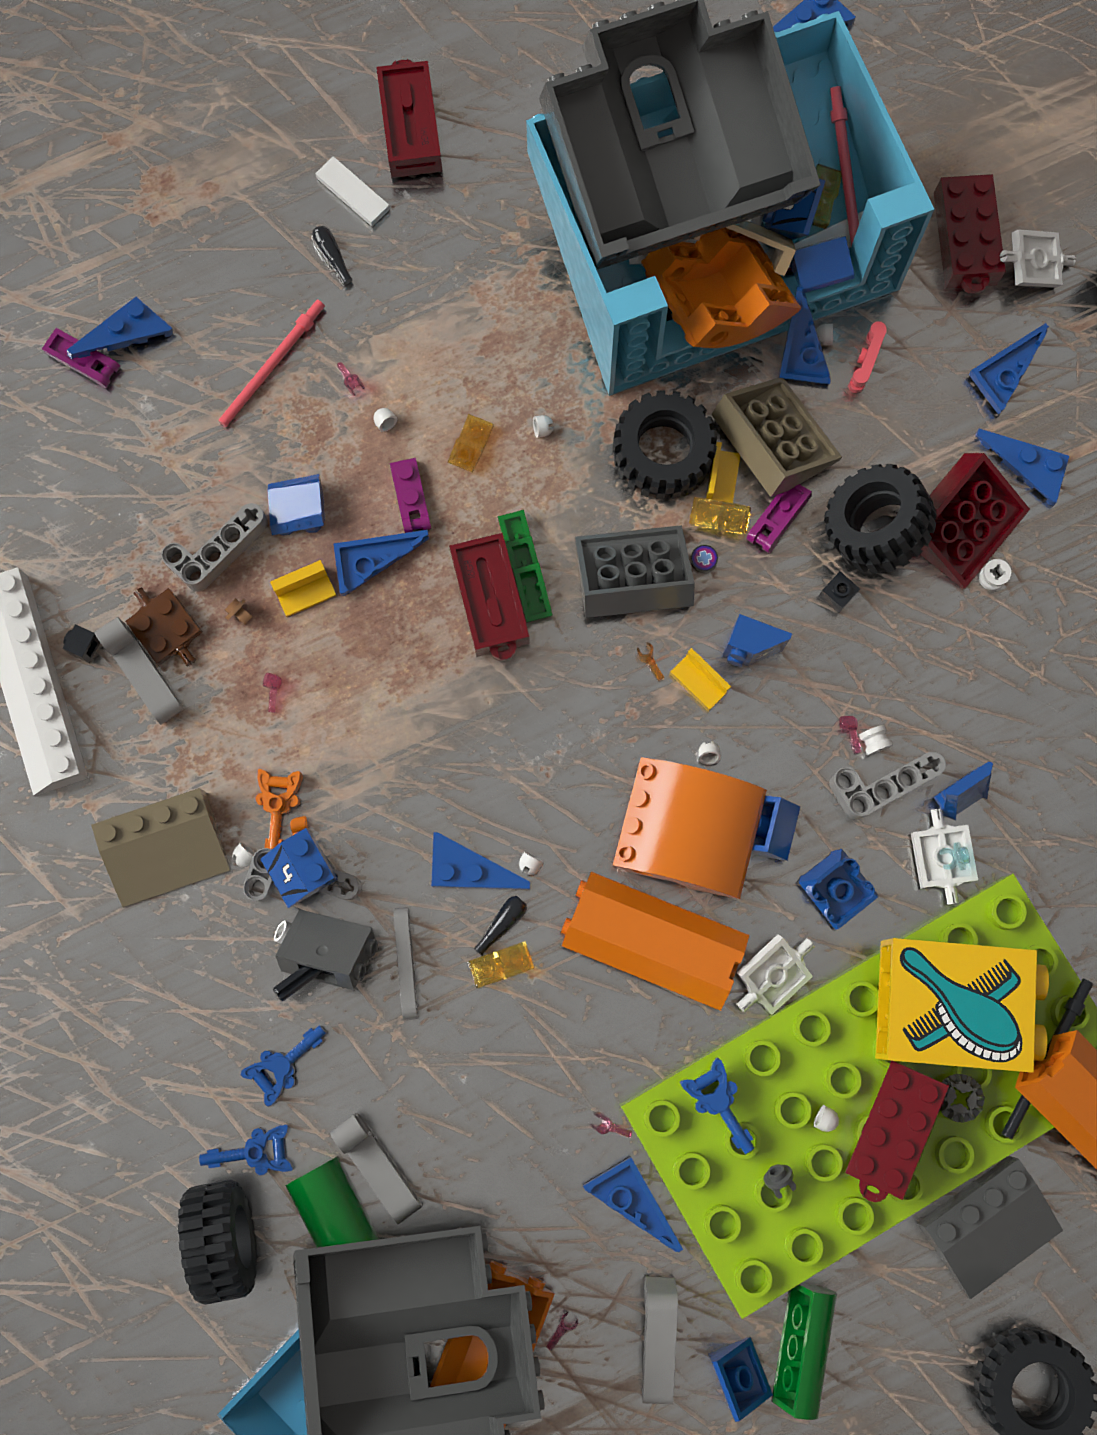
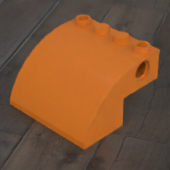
M726 227L702 235L695 244L680 242L650 252L641 261L646 269L645 274L647 278L656 277L668 307L672 311L671 316L673 320L682 327L685 332L686 341L693 347L723 348L744 343L774 329L801 309L780 274L774 272L773 264L759 242Z
M641 757L613 866L629 873L673 881L692 890L740 899L767 790L746 781L710 770Z

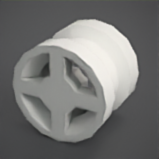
M1001 559L989 561L980 570V584L990 591L1000 589L1011 577L1009 564Z
M885 725L874 727L859 734L860 740L866 744L865 751L867 756L893 746L892 741L885 734L887 730Z

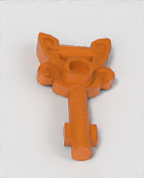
M258 769L257 778L262 793L256 796V802L258 805L263 806L266 812L271 813L269 839L265 838V848L273 849L283 841V839H280L282 814L289 813L291 807L294 808L300 805V798L296 796L303 780V775L300 771L293 772L288 777L272 776L269 772ZM271 787L287 788V791L276 795L271 792Z

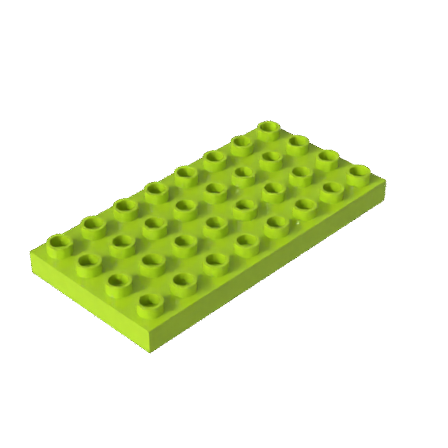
M1014 874L1003 876L899 938L1037 950V964L1046 965L1048 969L1049 988L1045 1000H1036L1035 1024L1045 1026L1047 1045L1066 1011L1064 1006L1068 998H1073L1081 982ZM880 950L620 1104L621 1109L741 1319L757 1311L1054 1128L1031 1104L1013 1139L1011 1140L1001 1134L1022 1095L1015 1088L1020 1071L894 1061L939 1082L953 1074H964L972 1077L981 1085L985 1096L983 1110L974 1120L964 1123L952 1121L945 1117L941 1111L939 1112L904 1200L888 1194L886 1199L881 1202H871L862 1196L859 1189L860 1180L845 1172L891 1063V1060L875 1059ZM1088 994L1083 1003L1085 1008L1081 1016L1076 1017L1069 1032L1078 1030L1097 1050V1006ZM715 1058H719L724 1064L727 1082L732 1081L738 1087L737 1092L732 1095L734 1101L729 1108L743 1130L747 1129L753 1138L751 1143L755 1148L747 1154H744L741 1148L737 1149L731 1139L733 1135L719 1113L713 1115L708 1111L706 1113H699L695 1109V1103L698 1100L690 1096L680 1084L681 1080H695L711 1070V1064ZM718 1080L702 1089L701 1093H713L719 1085ZM953 1087L957 1097L950 1105L960 1103L968 1109L965 1099L971 1091L960 1093ZM823 1105L833 1109L839 1117V1125L833 1131L824 1132L814 1127L816 1115ZM777 1164L788 1165L792 1169L794 1174L792 1180L796 1184V1190L792 1191L789 1185L781 1188L782 1198L780 1199L776 1197L772 1189H769L764 1182V1176L768 1169ZM873 1186L867 1187L871 1192L879 1193L877 1188Z

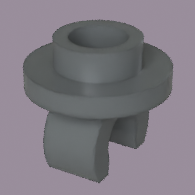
M777 1164L768 1169L764 1176V1182L769 1189H772L777 1198H782L780 1189L789 1185L792 1191L796 1190V1184L792 1180L794 1174L788 1165Z

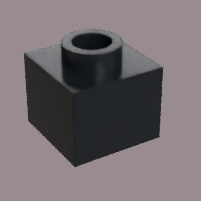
M839 571L821 591L819 597L837 613H840L859 592L860 588ZM837 586L842 588L846 593H839L837 590Z
M75 624L74 628L65 635L62 649L70 655L90 664L100 645V641L94 632Z

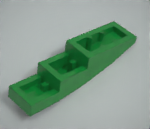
M524 510L497 516L526 622L553 616Z

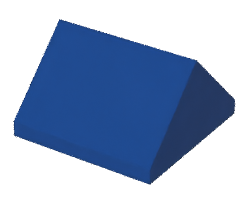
M846 236L835 237L798 248L790 263L798 286L804 287L805 293L855 278Z
M751 1337L744 1338L708 1353L735 1422L741 1421L773 1396Z

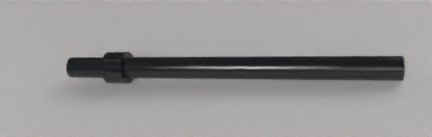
M1084 978L1081 980L1073 998H1068L1064 1006L1066 1011L1053 1035L1069 1032L1076 1017L1081 1016L1085 1008L1083 1003L1093 986L1092 982ZM1052 1038L1050 1039L1047 1045V1051L1044 1059H1046ZM1023 1095L1018 1100L1001 1133L1011 1140L1031 1105Z

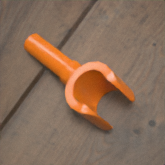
M305 816L291 820L290 827L293 835L305 828L308 829Z

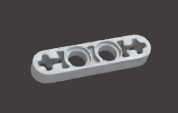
M394 908L403 1020L417 1019L418 1006L409 908Z

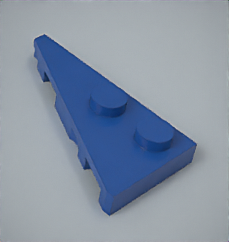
M803 0L774 25L773 29L774 32H780L791 28L797 23H806L822 14H831L837 11L840 12L846 25L851 26L856 16L838 0Z
M797 286L795 299L801 309L790 318L779 378L830 384L831 376L804 287Z
M134 297L68 348L67 355L71 359L91 356L90 352L104 348H107V351L128 347L134 343L141 344L148 342L147 338L162 334L165 337H169L173 334V329L139 298Z
M1047 323L972 369L968 374L998 415L1005 409L1020 379L1031 363L1034 354L1045 338L1049 328Z
M980 428L978 429L975 437L980 440V443L987 450L991 448L1003 459L1002 463L1015 475L1024 479L1025 484L1031 489H1037L1046 497V502L1049 505L1054 506L1057 503L1069 455Z
M428 530L333 543L340 595L346 596L429 540Z
M433 832L432 887L530 890V881L446 836Z
M631 1157L583 1185L585 1191L597 1197L607 1206L651 1234L675 1252L683 1250Z

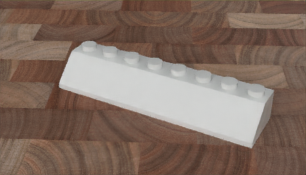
M18 567L0 573V683L33 796H37L88 779V775L29 578Z

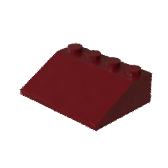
M964 453L929 495L936 509L937 517L935 522L937 524L935 532L930 533L932 537L928 546L924 545L922 547L923 552L920 555L958 586L966 589L1030 510L985 453Z

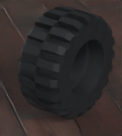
M665 390L657 391L656 396L646 393L642 395L641 402H638V400L632 401L628 406V411L623 410L619 417V423L616 424L613 440L614 464L616 467H619L618 474L622 480L628 479V486L633 490H636L637 487L642 489L641 495L649 497V494L652 493L656 494V499L664 500L665 495H671V499L679 498L682 491L685 494H689L694 491L695 485H701L705 480L706 474L711 469L718 439L717 431L713 430L715 423L711 416L705 417L706 408L702 404L697 407L694 404L695 399L689 395L685 399L680 397L681 392L673 391L672 395L665 394ZM670 427L679 431L686 438L690 450L687 457L680 462L667 465L659 464L647 458L639 447L640 437L652 428Z
M881 464L871 465L872 468L868 470L862 468L857 471L858 474L853 477L849 475L844 479L845 483L842 486L838 485L834 490L835 496L833 498L830 497L826 506L828 511L824 515L826 534L844 560L850 566H855L857 570L867 572L869 569L871 573H881L884 569L890 572L896 570V567L899 565L904 567L909 564L911 558L914 556L917 558L923 552L922 547L924 545L928 546L932 539L930 533L935 532L937 524L935 522L937 513L933 505L934 503L920 479L905 467L898 468L894 464H886L883 467ZM888 505L900 506L898 514L886 527L874 532H861L864 521L871 513Z
M230 1179L193 1186L183 1193L179 1203L180 1209L178 1210L179 1251H181L182 1268H184V1277L189 1285V1291L195 1301L204 1305L246 1297L255 1286L257 1257L256 1241L254 1239L255 1232L251 1220L252 1215L248 1207L247 1197L244 1195V1190L238 1182Z
M1025 1327L1024 1331L1014 1328L1008 1331V1337L1002 1334L995 1337L994 1341L997 1344L993 1348L987 1345L983 1350V1353L987 1355L984 1362L980 1360L977 1362L976 1370L980 1372V1378H974V1388L979 1391V1394L975 1397L978 1406L983 1410V1417L999 1435H1084L1082 1432L1086 1426L1090 1429L1092 1428L1095 1420L1090 1417L1092 1411L1097 1412V1401L1093 1395L1097 1394V1383L1091 1379L1094 1376L1091 1365L1084 1362L1085 1357L1079 1350L1052 1332L1044 1329L1040 1331L1035 1327ZM1038 1362L1047 1363L1055 1369L1058 1376L1059 1393L1057 1399L1046 1413L1036 1417H1024L1015 1410L1012 1402V1387L1015 1378L1028 1365Z

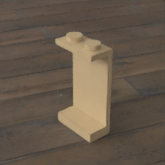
M747 220L726 227L775 247L776 249L770 261L773 264L774 272L785 276L796 252L792 239ZM701 236L695 237L694 239L699 241Z

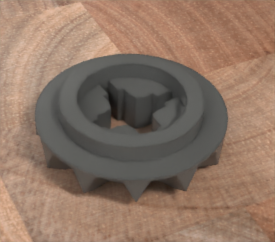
M953 1074L941 1082L949 1086L948 1093L940 1110L945 1117L955 1122L964 1123L974 1120L983 1110L985 1096L981 1085L972 1077L964 1074ZM953 1087L960 1093L971 1091L965 1099L968 1109L960 1103L950 1105L957 1097Z

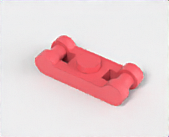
M874 322L866 336L868 348H862L857 360L861 367L855 370L848 385L853 393L862 392L870 377L887 330L886 325L882 322Z

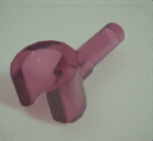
M342 362L337 364V368L345 378L344 385L352 396H355L353 392L355 387L361 386L363 390L365 389L356 374L349 373Z
M271 673L265 674L263 687L270 689L268 712L275 713L276 695L282 680L279 676Z
M841 716L839 718L840 730L849 731L855 753L862 752L856 731L858 727L857 719L854 716Z
M600 1112L594 1114L602 1119V1123L599 1126H594L593 1124H590V1126L600 1134H607L610 1131L628 1138L632 1136V1131L612 1123L604 1114Z
M569 1311L563 1312L560 1315V1326L546 1346L551 1351L567 1330H573L578 1325V1318L574 1320L571 1326L564 1324V1318L568 1315Z

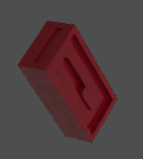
M395 60L392 65L376 67L391 178L443 172L428 61Z
M993 174L941 177L934 191V201L945 289L963 288L969 294L982 293L987 286H997L1006 272L1005 262L1000 260L1002 258L1000 253L1003 251Z
M503 533L450 545L451 558L476 657L491 654L498 661L511 659L516 653V647L530 644V638Z
M891 1061L845 1172L860 1180V1193L865 1199L871 1202H881L886 1199L888 1194L901 1200L905 1199L948 1093V1085ZM873 1186L879 1190V1193H873L867 1187Z

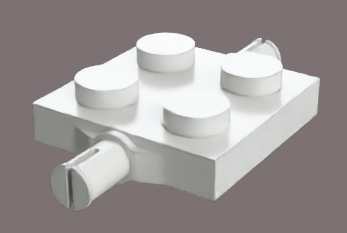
M1020 229L1012 232L1013 251L1003 250L1000 253V257H1002L1000 260L1002 262L1014 263L1015 285L1053 288L1063 285V266H1074L1076 260L1073 259H1076V257L1063 254L1060 247L1059 233Z
M942 809L930 810L934 827L925 831L911 833L920 889L929 887L945 888L947 905L957 904L959 901L956 886L966 882L978 881L969 826L954 827L945 825Z
M776 935L737 972L746 984L748 993L736 1005L745 1013L757 1001L762 1004L767 1012L771 1015L774 1014L813 977L806 968L803 959L815 947L813 943L806 938L794 949L789 946L782 936Z

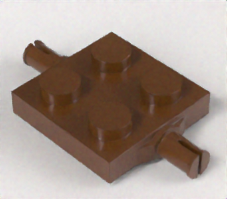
M142 587L134 591L133 595L142 606L138 612L125 622L155 663L161 665L167 659L176 655L180 656L187 667L195 663L196 659L187 647L203 631L173 591L168 588L153 599L149 598Z

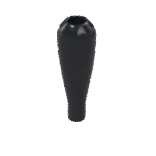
M325 226L316 227L311 234L314 245L338 274L343 284H349L352 278L347 271L333 234Z
M518 896L508 898L474 949L480 955H483L493 943L508 932L524 916L527 911V904Z

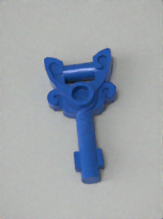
M320 1025L314 1030L310 1028L302 1035L304 1039L286 1055L279 1052L273 1054L271 1051H264L260 1056L261 1062L246 1067L241 1071L240 1075L245 1079H253L265 1093V1105L271 1107L281 1095L283 1088L289 1089L295 1085V1079L292 1076L295 1073L293 1063L311 1047L315 1049L323 1042L321 1038L327 1033ZM263 1069L274 1073L277 1082L275 1085L263 1074Z
M715 1058L711 1064V1070L695 1080H681L680 1084L690 1096L698 1100L695 1103V1109L699 1113H706L708 1111L713 1115L718 1113L721 1115L733 1135L731 1138L737 1149L741 1148L744 1154H747L755 1148L751 1143L753 1138L747 1129L743 1130L729 1108L734 1101L732 1095L737 1092L738 1087L732 1081L727 1082L724 1064L719 1058ZM718 1080L719 1085L713 1093H701L702 1089Z
M289 1125L277 1126L267 1133L262 1128L254 1129L251 1133L252 1138L246 1141L245 1148L221 1152L219 1148L207 1150V1153L199 1155L200 1166L208 1165V1168L221 1167V1163L246 1159L250 1167H255V1172L258 1175H265L269 1169L281 1172L292 1171L294 1169L293 1163L286 1158L284 1137L289 1132ZM268 1140H272L274 1160H270L266 1153Z

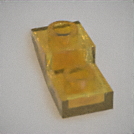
M817 164L815 168L818 178L825 180V184L812 225L826 229L830 224L833 202L839 194L842 175L839 170Z
M468 414L447 463L473 473L494 424Z
M694 497L689 524L692 526L715 528L724 532L746 534L751 507Z
M525 941L467 961L476 988L534 969Z

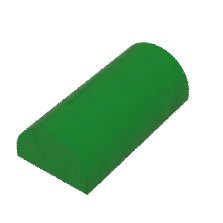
M338 1156L285 1185L316 1248L379 1239Z
M803 1282L788 1292L771 1402L794 1418L815 1420L819 1416L837 1293L821 1286Z

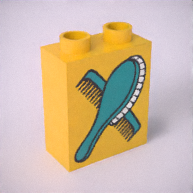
M898 938L882 940L880 945L875 1059L1034 1073V1060L1043 1061L1047 1051L1046 1028L1044 1025L1035 1024L1036 1000H1045L1049 988L1048 969L1046 965L1037 964V950Z

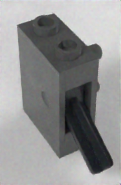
M299 909L275 955L281 972L291 974L273 988L276 997L280 1001H285L311 980L355 990L358 982L362 981L365 976L369 958L373 957L377 950L378 942L375 939L372 927Z

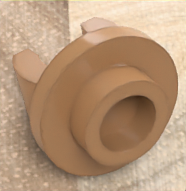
M235 598L225 609L228 613L225 619L228 621L234 615L245 625L252 618L241 607L246 600L243 598L239 602Z

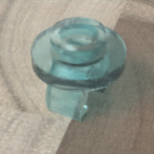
M960 842L954 843V849L944 848L939 851L941 855L949 853L953 857V861L950 864L943 865L944 869L951 870L958 866L962 871L966 870V864L970 863L968 849L966 846L962 847Z

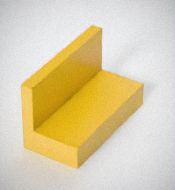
M716 442L717 449L710 469L705 503L732 507L740 454L722 451V443Z
M321 560L270 581L286 617L337 596Z
M692 648L687 652L686 657L670 671V675L708 712L731 688Z

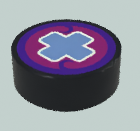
M709 545L696 547L691 554L692 567L700 573H709L715 569L718 562L716 550Z

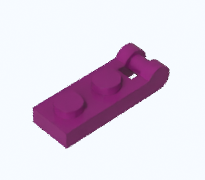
M55 328L42 347L43 352L93 380L101 387L107 388L111 382L109 380L113 373H117L121 366L97 350L90 352L91 356L69 358L67 349L79 340ZM99 363L104 366L100 373L95 371Z
M416 458L389 463L404 532L409 533L422 528L423 530H430L431 524ZM420 513L421 518L410 520L409 515Z
M798 484L789 491L777 494L751 528L746 540L752 544L758 543L762 546V550L771 553L779 539L812 497V491ZM765 528L771 531L768 537L762 534Z

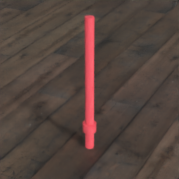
M841 86L830 88L833 109L830 111L831 122L835 124L852 246L859 226L845 122L848 120L847 109L843 108Z
M317 299L305 314L299 316L295 321L296 326L219 418L218 421L223 426L227 427L301 335L312 328L314 325L313 321L325 307L320 300Z

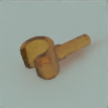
M646 642V647L650 653L642 654L640 649L637 648L638 659L642 662H647L657 679L661 680L664 676L653 658V646Z

